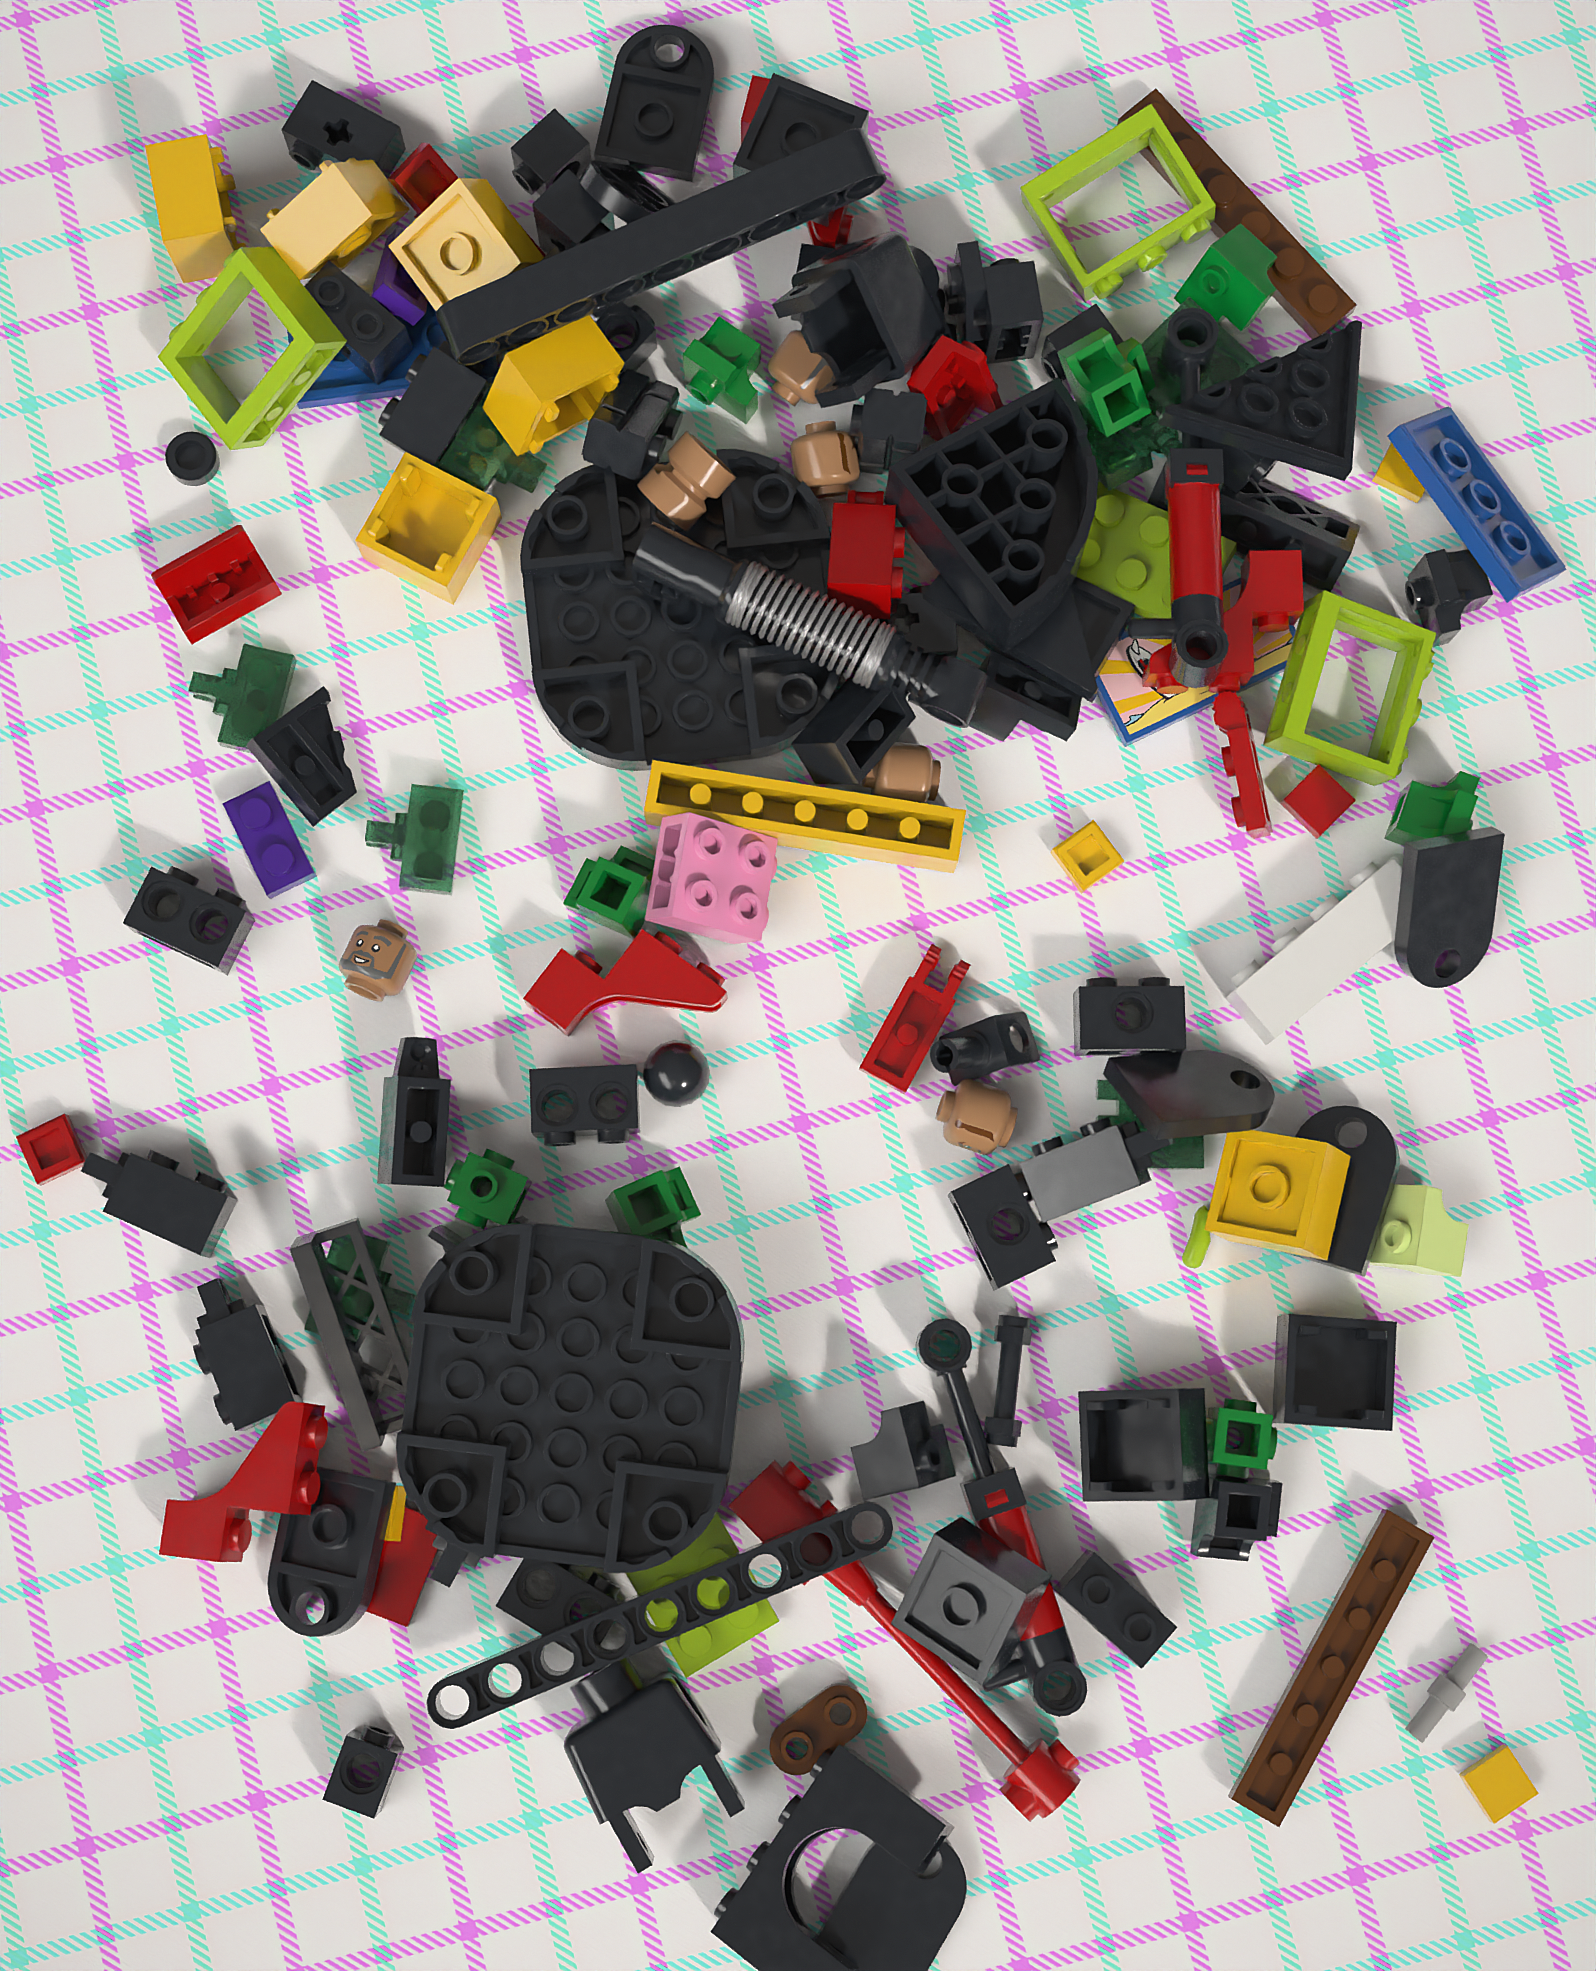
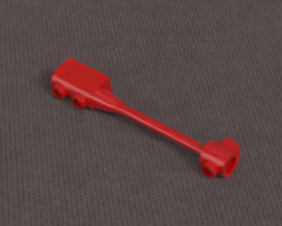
M776 1460L772 1461L728 1505L762 1542L838 1510L828 1499L819 1506L805 1490L812 1482L791 1460L783 1467ZM818 1532L807 1535L800 1546L802 1557L809 1563L814 1564L825 1561L832 1550L829 1537ZM861 1559L822 1575L847 1596L850 1601L859 1607L862 1605L1012 1762L1003 1775L1007 1782L999 1790L1029 1822L1037 1815L1042 1819L1046 1818L1066 1801L1081 1781L1079 1776L1073 1771L1080 1762L1058 1739L1049 1746L1042 1738H1039L1027 1747L945 1660L891 1625L897 1610L877 1590L879 1587Z

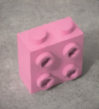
M690 812L663 817L645 920L730 944L761 941L762 933L769 919L767 903L771 880L774 878L777 870L775 854L778 839Z

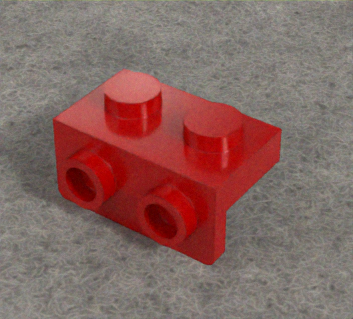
M942 335L927 356L914 366L910 379L906 383L911 393L925 395L927 407L924 424L930 437L936 441L958 431L975 407L990 414L1004 406L998 393V384L992 378L986 363L987 356L979 347L969 341H962L960 344Z
M242 525L232 527L151 574L154 583L166 600L191 645L282 595Z

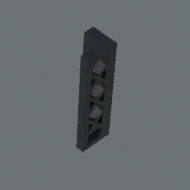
M1175 442L1173 448H1182V444ZM1165 462L1147 503L1168 512V505H1164ZM1251 479L1237 494L1223 483L1220 492L1221 536L1237 543L1236 552L1247 556L1249 551L1301 550L1303 582L1321 591H1332L1352 553L1361 527L1360 525L1263 481L1258 484Z
M357 1217L296 1237L289 1250L360 1450L364 1452L382 1446L386 1434L402 1429L403 1414L384 1420L377 1398L385 1384L406 1393L409 1361L359 1218ZM350 1234L357 1254L350 1271L348 1272L329 1263L321 1243ZM359 1264L366 1280L354 1275ZM333 1276L344 1280L339 1292ZM349 1284L371 1293L375 1306L367 1322L347 1313L344 1309L342 1298ZM377 1314L383 1330L372 1325ZM351 1326L362 1331L357 1342ZM367 1334L388 1343L392 1357L384 1372L362 1360L359 1349ZM394 1365L397 1367L400 1379L390 1375ZM368 1376L379 1380L374 1391Z

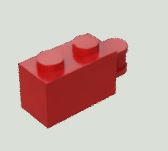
M848 489L847 503H833L827 581L828 603L836 598L837 607L844 602L846 605L845 612L849 607L853 606L855 610L854 616L858 611H862L863 618L870 614L872 619H890L891 598H902L903 567L893 565L894 558H904L905 527H895L896 505H884V491L863 492Z

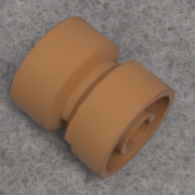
M686 430L667 451L670 462L667 465L656 464L639 482L638 488L669 519L683 530L688 531L706 512L704 500L707 497L717 499L735 480L736 476L707 446Z

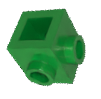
M486 1148L482 1157L469 1151L465 1162L457 1159L448 1174L444 1189L451 1191L447 1201L459 1207L455 1217L484 1230L488 1221L497 1225L512 1223L518 1215L532 1181L528 1177L512 1170L515 1163L514 1160ZM484 1182H492L491 1192L487 1196L479 1197L478 1189L480 1185Z
M1225 1398L1223 1408H1208V1416L1206 1417L1208 1462L1217 1463L1216 1474L1248 1479L1249 1468L1267 1470L1268 1459L1273 1460L1277 1447V1428L1272 1427L1273 1415L1256 1413L1257 1402ZM1231 1427L1235 1428L1241 1436L1239 1445L1233 1449L1226 1446L1227 1429Z

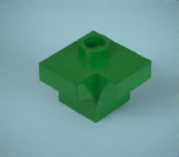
M1240 223L1210 245L1174 299L1183 308L1193 307L1208 312L1216 320L1218 326L1226 317L1240 331H1243L1254 321L1277 290L1267 275V271L1275 262L1277 256Z
M719 316L706 334L699 340L694 338L683 353L684 383L687 384V390L703 404L711 405L714 402L744 424H747L758 409V390L752 386L749 379L761 364V344Z
M1101 327L1057 352L1074 399L1084 420L1106 437L1151 413L1146 394L1155 388L1156 385L1142 345L1133 337L1116 346L1111 333Z
M1459 771L1447 782L1446 786L1430 787L1412 780L1399 794L1384 839L1404 846L1407 842L1472 830L1473 820H1471L1478 799V796L1474 794L1480 778Z
M622 845L610 860L600 856L597 862L586 858L563 905L570 911L634 940L645 922L655 860Z
M680 1166L666 1172L659 1170L617 1188L605 1199L618 1232L663 1238L686 1248L687 1245L682 1234L681 1225L701 1215Z

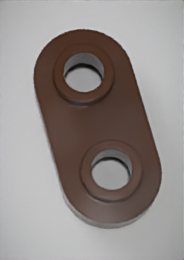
M831 1684L780 1722L773 1730L769 1742L770 1755L774 1764L781 1771L789 1775L807 1774L811 1772L814 1764L825 1750L830 1748L835 1751L839 1744L845 1745L857 1736L864 1728L867 1720V1706L861 1693L848 1684ZM837 1703H844L851 1710L849 1719L844 1723H836L830 1718V1709ZM799 1737L805 1740L807 1751L803 1756L792 1757L788 1754L786 1745L790 1739Z

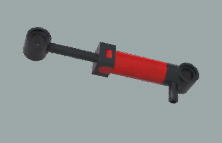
M1193 307L1178 311L1169 320L1161 350V360L1164 367L1169 373L1180 377L1181 403L1193 398L1194 394L1201 390V374L1210 365L1219 333L1217 322L1212 315L1203 309ZM1181 340H1191L1199 346H1186L1181 343ZM1182 432V448H1170L1164 468V505H1168L1171 618H1131L1128 622V636L1131 639H1172V650L1168 663L1171 674L1177 682L1186 687L1201 688L1215 681L1220 673L1229 646L1227 634L1224 631L1220 492L1224 483L1223 449H1203L1202 437ZM1193 647L1201 648L1208 653L1210 658L1207 660H1197L1189 655L1187 649Z
M947 1318L935 1320L924 1326L918 1334L915 1344L916 1355L924 1367L929 1371L935 1372L937 1377H943L976 1476L974 1479L959 1483L971 1520L974 1521L977 1527L1047 1572L1025 1506L1027 1502L1015 1467H1007L996 1471L963 1372V1368L967 1367L966 1362L970 1358L972 1351L971 1336L967 1329L958 1321ZM937 1331L949 1332L957 1341V1353L948 1362L938 1361L929 1350L930 1338ZM1050 1581L1016 1648L1019 1658L1010 1660L1004 1669L983 1684L982 1687L986 1692L1026 1679L1033 1701L1046 1713L1060 1717L1071 1715L1079 1710L1085 1702L1088 1690L1086 1679L1080 1670ZM1053 1672H1066L1071 1681L1069 1693L1060 1700L1047 1699L1043 1690L1045 1679Z

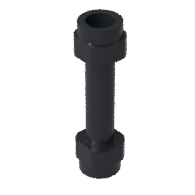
M999 1315L998 1325H995L994 1341L1001 1343L994 1414L993 1417L985 1416L984 1433H986L987 1444L1017 1448L1018 1437H1021L1022 1421L1015 1420L1022 1346H1030L1031 1318Z

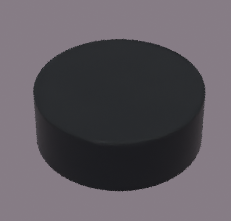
M193 431L181 433L171 440L166 449L165 460L167 467L173 477L184 485L200 486L206 484L218 472L220 465L218 451L213 442L202 433Z

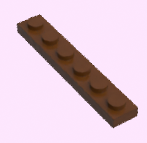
M1156 88L1118 119L1117 125L1152 104L1216 205L1215 221L1210 223L1212 226L1211 231L1220 239L1241 223L1277 256V259L1267 271L1269 280L1277 289L1272 297L1311 339L1329 333L1354 312L1357 304ZM1150 146L1139 151L1181 197Z
M1382 1509L1228 1794L1230 1799L1275 1826L1280 1827L1434 1540V1536L1388 1509Z

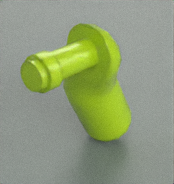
M1205 1205L1198 1208L1194 1215L1190 1237L1182 1255L1184 1265L1189 1268L1196 1269L1202 1265L1211 1242L1210 1232L1204 1230L1209 1212Z

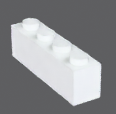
M1393 858L1380 869L1373 861L1348 881L1355 890L1341 901L1332 894L1309 914L1315 921L1313 925L1302 934L1295 927L1291 928L1270 946L1276 954L1271 960L1261 967L1254 959L1230 979L1237 988L1226 997V1000L1265 1045H1268L1395 939L1402 868Z

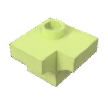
M1395 1184L1369 1264L1426 1275L1461 1277L1469 1224L1456 1221L1447 1214L1442 1201V1189L1427 1185Z

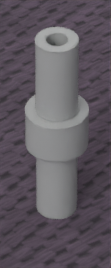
M1470 1643L1445 1676L1439 1674L1428 1688L1429 1698L1409 1722L1405 1730L1423 1743L1448 1709L1454 1712L1467 1694L1463 1691L1487 1660L1488 1656L1477 1646Z

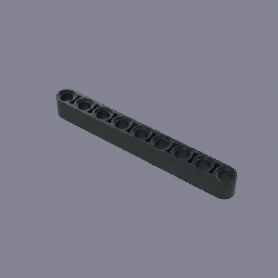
M850 129L457 296L439 307L436 311V318L456 363L463 366L472 365L862 199L878 190L886 182L887 177L864 129Z
M866 1500L856 1502L451 1672L434 1684L428 1693L426 1702L428 1714L433 1722L442 1728L455 1729L468 1725L878 1552L888 1544L892 1537V1519L886 1509L876 1502ZM863 1511H873L882 1520V1532L878 1538L871 1542L859 1541L852 1534V1521L856 1515ZM815 1532L823 1533L829 1537L832 1544L829 1557L822 1563L817 1564L809 1563L800 1553L803 1539L810 1533ZM758 1555H772L781 1565L780 1576L772 1584H758L749 1575V1565ZM706 1577H721L729 1586V1597L720 1606H708L698 1596V1585ZM656 1598H667L677 1607L678 1618L670 1627H656L647 1618V1606ZM603 1620H615L625 1629V1643L618 1649H605L596 1640V1626ZM556 1641L564 1642L571 1648L574 1656L572 1667L565 1671H555L548 1667L544 1660V1650L549 1643ZM499 1664H511L518 1669L522 1681L517 1691L505 1693L496 1688L493 1683L492 1674L494 1668ZM446 1686H459L465 1690L469 1698L468 1710L465 1713L454 1715L443 1708L440 1697L442 1690Z

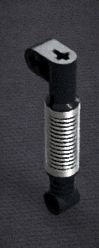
M652 522L635 555L631 569L632 582L634 586L652 598L669 605L678 606L684 595H687L699 603L716 609L719 618L727 623L731 622L732 626L736 625L737 628L742 627V630H746L751 625V635L755 634L756 630L759 629L760 638H763L766 633L769 634L768 642H772L774 637L778 638L776 641L777 647L785 641V650H789L791 645L795 646L793 649L794 655L802 649V658H806L808 653L812 654L810 658L811 663L815 662L816 658L819 657L821 658L819 666H823L825 661L829 662L827 666L828 671L832 670L834 665L838 666L836 669L837 675L843 669L846 670L845 679L850 677L856 666L858 668L853 678L854 683H860L861 686L865 685L866 688L874 691L883 688L890 691L894 685L898 687L896 694L903 696L904 692L907 691L910 693L908 700L912 702L915 701L916 697L922 698L921 708L934 718L959 728L969 727L990 682V677L985 672L965 661L945 656L938 663L934 661L936 654L932 652L929 653L928 657L923 656L924 648L918 646L915 652L910 650L912 643L905 639L903 631L896 629L895 626L891 628V625H886V622L880 625L879 619H875L871 624L872 618L870 614L862 620V611H858L854 616L855 610L853 606L849 607L845 612V603L843 602L837 607L836 598L828 603L829 597L827 594L823 595L821 599L818 590L811 595L812 590L810 586L804 590L801 582L794 586L793 578L787 582L784 574L777 578L776 570L769 573L767 566H761L760 563L757 564L756 561L748 558L736 561L723 553H719L655 522Z

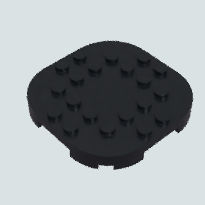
M716 449V456L735 474L736 478L717 499L707 497L704 500L706 512L688 531L683 530L669 519L638 488L639 482L654 467V465L649 463L635 480L612 472L611 466H608L606 469L594 464L584 467L554 486L555 491L543 502L538 510L535 509L524 532L520 554L532 679L546 720L561 740L578 754L597 764L628 771L651 770L652 760L693 766L766 757L791 747V743L837 692L841 673L838 675L836 673L838 666L834 665L832 670L828 671L827 666L829 662L825 661L823 666H819L821 658L817 657L815 662L811 663L810 658L812 654L808 653L806 658H802V649L794 655L793 649L795 646L791 645L789 650H785V641L777 647L776 641L778 638L774 637L772 642H768L769 634L766 633L763 638H760L759 629L756 630L755 634L751 635V625L746 630H742V627L737 628L736 625L732 626L731 622L727 623L719 618L716 609L699 603L687 595H684L680 605L673 606L645 594L634 586L632 582L631 569L635 555L652 522H655L719 553H723L736 561L748 558L756 561L757 564L760 563L761 566H767L769 573L776 570L777 578L784 574L786 582L791 578L794 579V586L800 582L803 585V590L810 586L812 590L811 595L818 590L820 592V599L823 595H826L831 537L824 511L804 481L799 482L793 475L782 469L780 462L746 450ZM670 461L659 462L658 464L667 465Z
M539 1222L509 1223L482 1230L465 1238V1240L453 1247L443 1258L436 1262L424 1279L412 1310L410 1322H414L405 1405L402 1429L397 1433L396 1439L397 1464L403 1487L410 1502L414 1500L421 1513L433 1525L430 1528L452 1545L479 1556L494 1558L496 1555L604 1568L603 1573H631L661 1565L671 1560L698 1539L718 1511L729 1483L745 1350L744 1329L739 1309L730 1289L715 1269L690 1249L663 1238Z

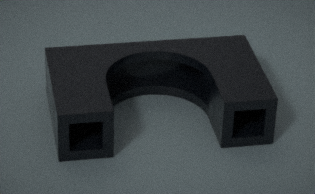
M839 1744L835 1751L828 1748L814 1764L810 1776L815 1780L804 1796L795 1795L780 1814L778 1822L783 1826L771 1844L764 1841L750 1857L746 1868L751 1873L739 1890L735 1887L731 1888L717 1905L714 1915L718 1918V1921L710 1932L758 1971H858L859 1967L816 1934L806 1924L797 1908L794 1896V1877L799 1860L805 1850L817 1838L828 1832L838 1829H852L868 1837L913 1873L923 1874L955 1827L851 1747Z

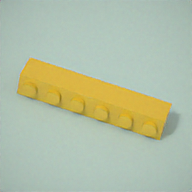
M652 760L644 806V816L647 825L661 827L663 817L690 812L777 838L778 846L954 873L958 864L966 810L656 760Z

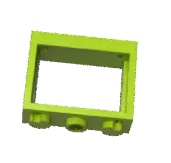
M1152 104L1020 187L1022 203L1084 302L1094 296H1097L1100 300L1112 295L1123 286L1124 277L1139 268L1142 272L1153 269L1168 256L1167 250L1181 241L1188 245L1199 240L1212 228L1210 223L1215 221V203ZM1150 146L1188 206L1189 211L1091 273H1088L1049 209L1142 149Z
M241 247L233 251L225 259L223 264L224 270L212 285L205 288L196 298L197 305L185 321L173 328L169 334L170 341L158 355L159 360L229 450L263 446L347 342L274 247ZM255 288L294 339L241 405L202 354L251 290Z
M1325 590L1304 602V611L1298 621L1263 746L1315 765L1319 764L1323 768L1372 786L1396 778L1402 771L1404 760L1408 758L1409 750L1405 743L1409 729L1416 723L1422 709V700L1418 697L1422 682L1428 677L1434 665L1432 658L1435 652L1432 651L1436 632ZM1334 629L1397 652L1368 756L1304 733Z

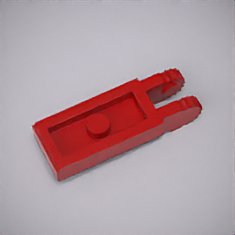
M1224 690L1223 693H1218L1219 695L1214 697L1215 701L1212 702L1214 705L1212 710L1215 711L1213 714L1215 725L1219 727L1223 734L1228 736L1230 746L1221 747V753L1227 777L1236 776L1239 796L1231 797L1235 822L1238 828L1246 826V831L1253 839L1270 836L1273 830L1250 717L1246 713L1248 709L1241 700V696H1237L1236 692L1233 693L1231 690L1226 692Z
M931 944L915 975L908 977L859 1067L860 1071L904 1095L956 1001L953 997L971 964L960 959L959 963L955 964L947 978L948 983L942 993L924 984L929 973L934 971L941 958L940 953L942 949L934 944Z

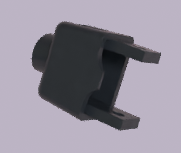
M890 231L866 240L838 247L794 274L791 279L793 288L772 304L778 319L803 312L801 333L811 353L818 354L826 360L835 378L815 394L821 409L859 400L877 384L904 377L933 348L939 338L944 335V323L933 301L939 290L940 278L937 267L924 251L908 245L905 237L897 231Z
M626 1657L593 1671L569 1687L586 1718L576 1723L569 1730L563 1745L565 1753L599 1825L609 1821L638 1874L653 1865L655 1856L628 1809L648 1807L658 1812L678 1800L681 1795V1785L685 1777L694 1768L701 1765L730 1818L745 1809V1801L718 1755L721 1751L722 1742L676 1674L664 1671L643 1683L630 1658Z

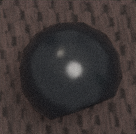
M672 1040L662 1043L650 1052L644 1062L643 1080L646 1090L656 1101L665 1106L681 1107L692 1104L703 1095L709 1084L710 1069L707 1058L699 1048L686 1041Z

